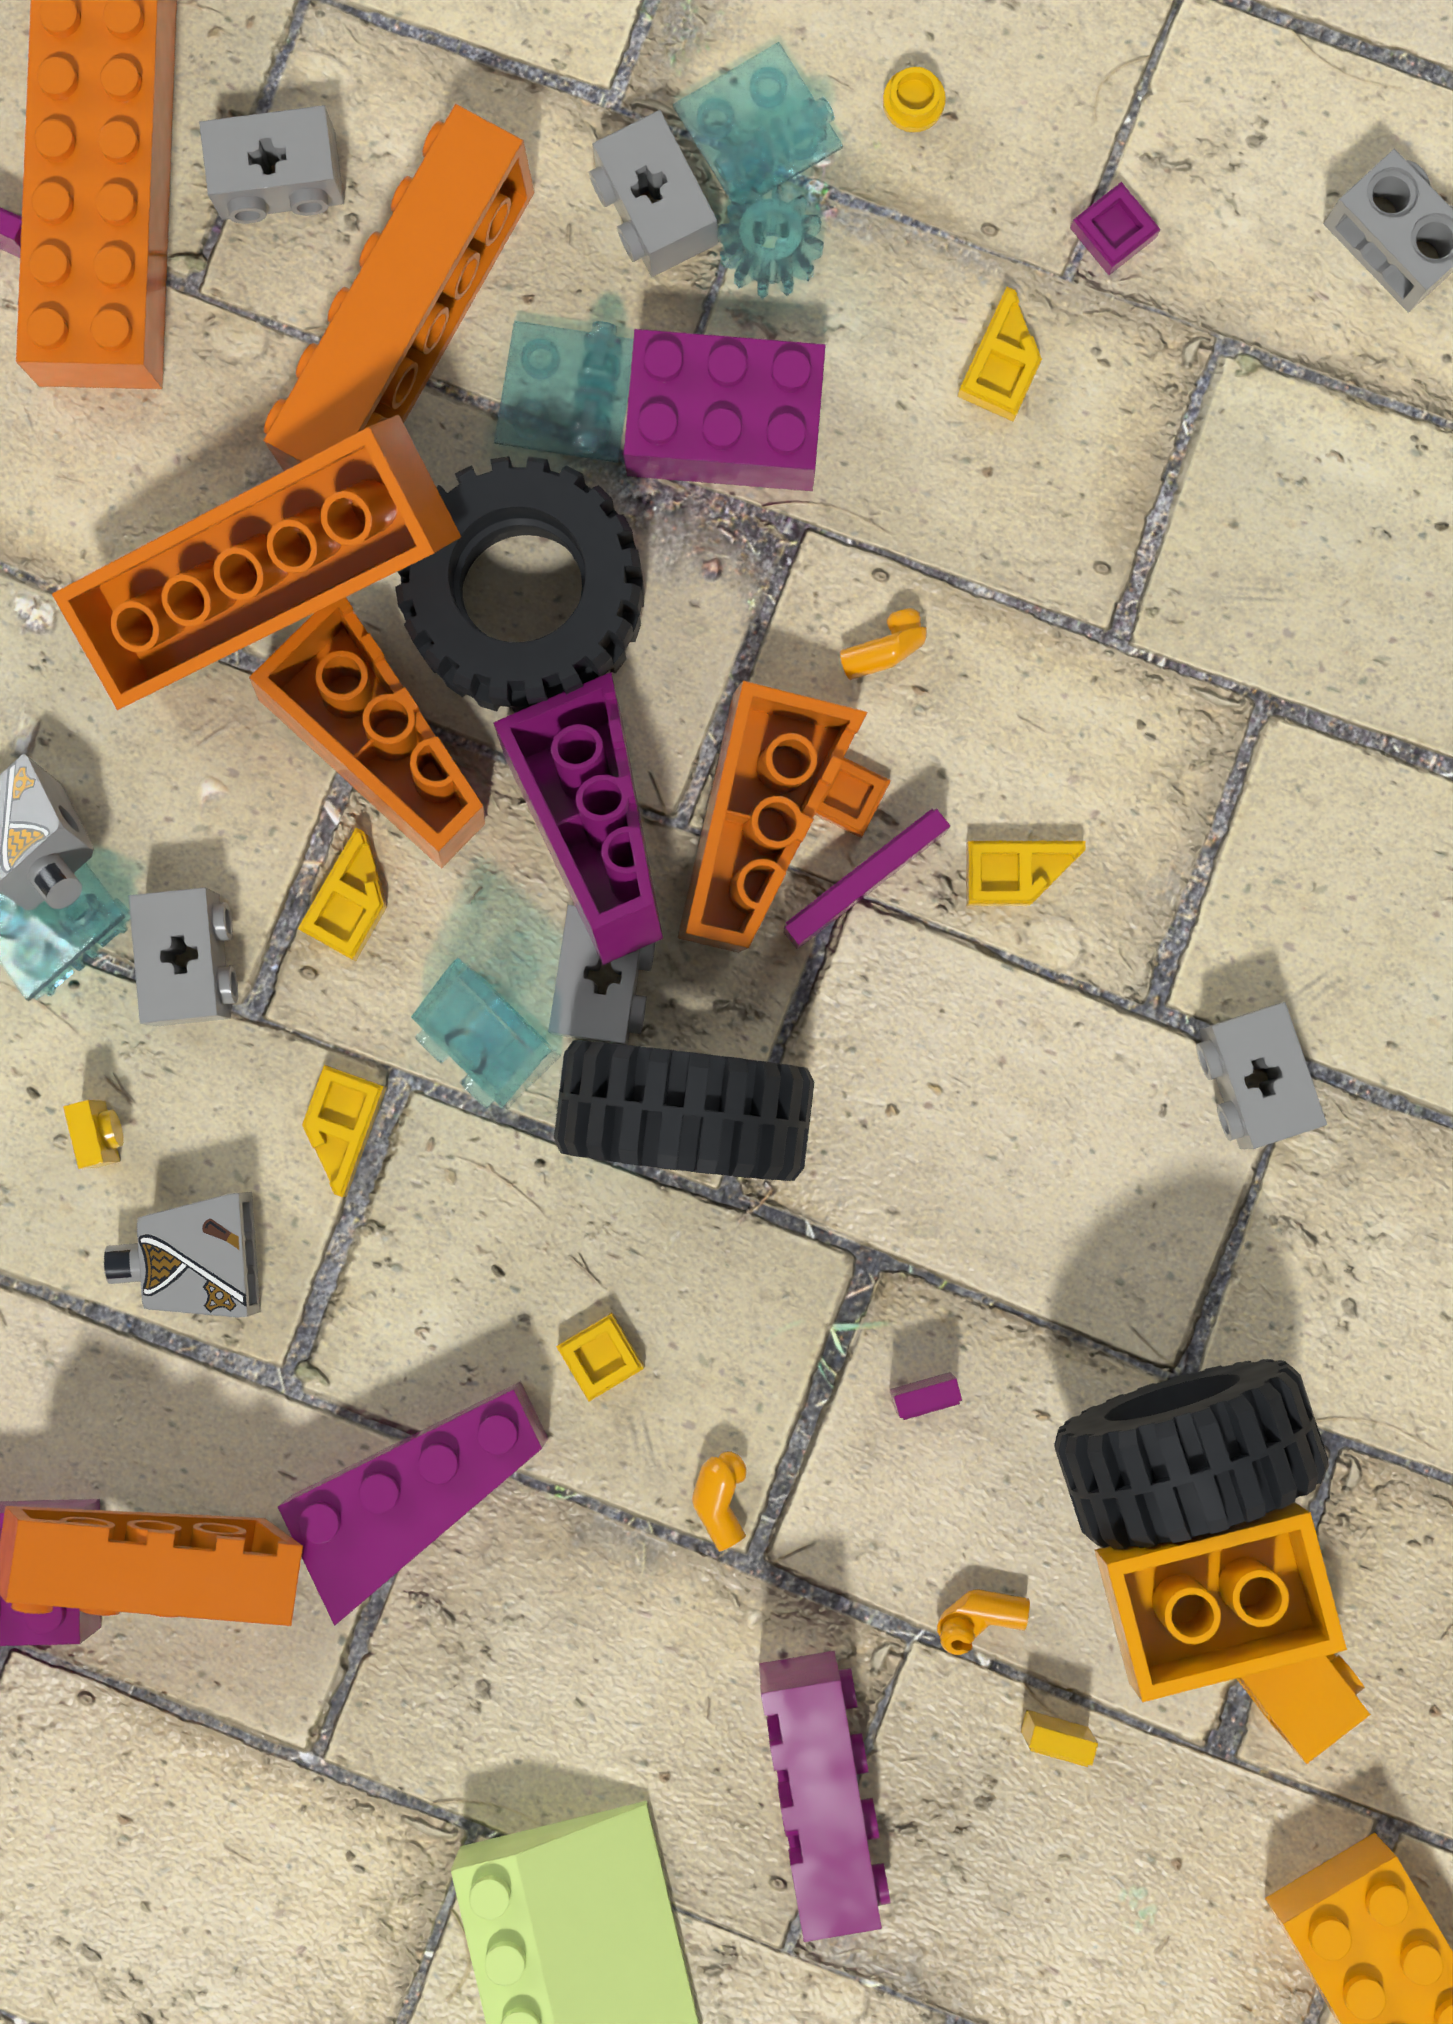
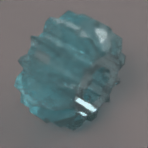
M779 183L773 188L771 199H763L761 192L752 186L747 193L748 206L731 201V204L727 207V218L730 223H724L718 227V242L725 246L720 252L721 266L724 269L737 268L734 274V284L739 289L756 280L757 295L762 299L767 297L770 284L775 283L778 284L781 292L789 296L794 289L793 277L809 282L814 275V266L811 261L817 260L823 255L824 243L816 237L821 231V219L818 214L804 215L807 209V199L804 198L803 194L787 203L784 201V188ZM766 236L778 237L775 248L762 246L766 241Z

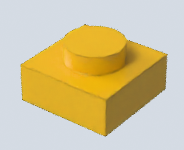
M85 1100L63 1106L78 1169L99 1168L120 1162L117 1147L123 1146L124 1143L122 1126L116 1112L113 1109H107L106 1101Z

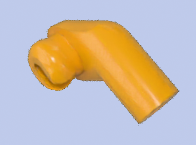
M914 608L896 611L887 618V626L891 631V635L841 650V663L847 678L852 680L892 668L922 647L927 637V628L921 627L920 613Z
M725 1451L718 1457H710L701 1466L692 1496L694 1508L719 1552L732 1547L746 1537L744 1530L730 1507L736 1484L745 1480L747 1469L742 1458L731 1451Z
M980 1589L968 1591L948 1607L938 1621L937 1632L940 1636L942 1647L948 1653L954 1655L966 1654L973 1649L972 1642L990 1625L1024 1631L1029 1618L1030 1600L1025 1597Z

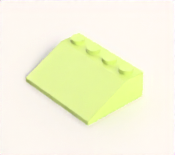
M647 1801L459 1847L451 1868V1874L486 2024H700Z

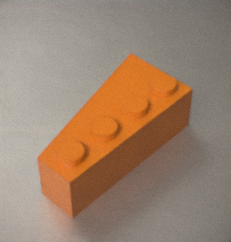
M346 597L310 616L249 676L258 700L441 869L485 825L483 804L440 739L433 733L419 711L418 705L406 687H403L385 660L383 652L371 634L366 631Z
M742 681L733 693L678 932V939L737 953L750 947L800 843L803 842L814 820L813 817L828 787L832 784L843 762V758L868 712Z
M5 1506L0 1539V1596L5 1602L12 1603L11 1609L30 1614L50 1613L53 1611V1606L79 1608L81 1612L101 1616L127 1612L151 1614L160 1617H187L291 1626L303 1545L266 1518Z

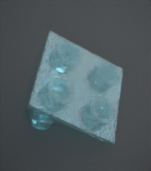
M777 42L673 104L674 110L736 211L843 148V144L830 125V122L835 120L830 104L824 97L815 101L780 42Z
M514 321L494 444L618 463L629 397L633 339L616 336L617 326L603 321L593 322L592 331L590 332Z
M87 863L74 873L82 884V892L79 898L68 907L53 909L43 901L35 909L26 911L0 892V963L27 1001H30L32 998L38 1000L44 994L53 996L57 992L56 988L74 973L71 966L78 971L85 968V964L80 958L84 953L93 959L100 955L94 944L98 943L104 947L120 932L124 934L128 930L126 923L130 920V910L118 898H112Z

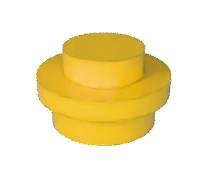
M909 67L896 73L888 81L883 94V109L888 120L895 127L906 132H921L931 128L940 119L945 106V91L942 83L931 71L922 67Z

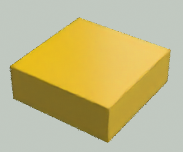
M613 1312L556 1346L588 1402L644 1369L642 1361Z
M1026 1710L1021 1733L1030 1751L1088 1767V1765L1093 1766L1098 1742L1089 1727Z

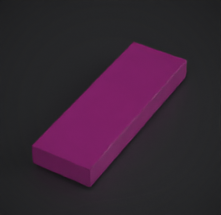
M938 809L929 810L785 923L783 933L794 947L799 949L944 836L951 827Z

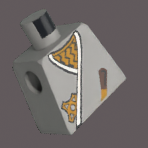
M23 753L0 774V892L26 911L35 909L43 901L53 909L68 907L79 898L82 892V884L74 873L92 857L94 847L61 783Z
M252 1192L227 1194L139 1217L137 1220L138 1243L109 1245L105 1248L104 1271L107 1282L109 1284L141 1282V1296L144 1309L237 1318L248 1317L260 1312Z

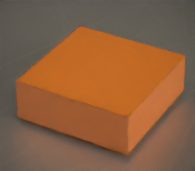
M844 757L815 815L862 838L891 780Z

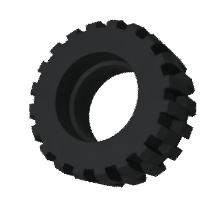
M509 456L490 459L492 471L476 476L471 465L455 473L459 485L448 493L443 487L438 485L436 488L461 538L434 554L397 571L401 577V584L395 586L397 604L406 621L404 626L423 659L431 670L437 673L444 680L447 687L462 698L468 695L474 698L480 707L496 712L500 706L512 708L514 713L542 701H548L549 698L563 692L567 695L583 687L584 683L603 676L609 671L616 674L627 659L625 653L627 646L630 642H636L641 627V607H644V583L639 551L634 543L632 529L624 514H618L615 511L613 499L599 485L592 489L585 484L583 473L567 465L562 468L560 473L551 471L548 459L531 456L527 459L526 467H513ZM524 535L544 537L564 546L572 554L580 569L582 591L578 606L562 626L539 639L526 642H507L487 636L472 622L465 609L462 588L470 567L487 548L504 539Z
M574 1040L563 1056L554 1140L560 1153L570 1156L696 1173L795 1181L805 1168L814 1080L806 1067L669 1049Z
M1262 1359L1257 1362L1243 1361L1223 1367L1220 1365L1206 1368L1200 1372L1175 1376L1170 1380L1156 1384L1152 1383L1137 1388L1136 1391L1115 1396L1106 1400L1105 1403L1092 1406L1082 1411L1081 1415L1071 1417L1065 1421L1064 1426L1059 1427L1054 1443L1082 1533L1097 1546L1103 1548L1111 1546L1113 1549H1127L1131 1546H1138L1139 1548L1155 1547L1159 1543L1171 1541L1172 1543L1190 1540L1194 1536L1217 1533L1230 1529V1526L1264 1517L1265 1513L1295 1503L1297 1497L1307 1496L1314 1491L1316 1485L1321 1484L1324 1480L1328 1466V1456L1301 1374L1286 1361H1274L1273 1359Z

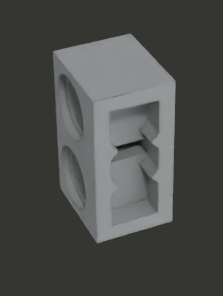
M1395 149L1338 200L1323 223L1408 313L1453 273V206H1449L1430 186L1427 174L1418 164L1405 160ZM1373 197H1383L1393 204L1396 213L1381 211L1375 205ZM1423 241L1431 244L1436 249L1439 259H1431L1424 256L1419 251L1416 242Z

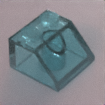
M457 958L447 968L411 1016L422 1028L415 1036L416 1040L441 1064L450 1056L467 1073L460 1081V1084L486 1109L494 1101L502 1109H509L561 1057L472 966L460 958Z

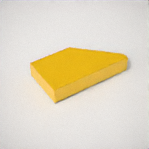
M1006 287L962 382L957 397L1014 422L1042 358L1034 337L1030 336L1018 305L1020 301L1016 291Z
M355 828L298 927L300 931L354 961H357L387 908L369 838L365 832Z
M968 841L966 843L967 906H1030L1086 850V841Z
M324 1065L302 1126L312 1148H315L333 1193L340 1197H347L387 1087Z

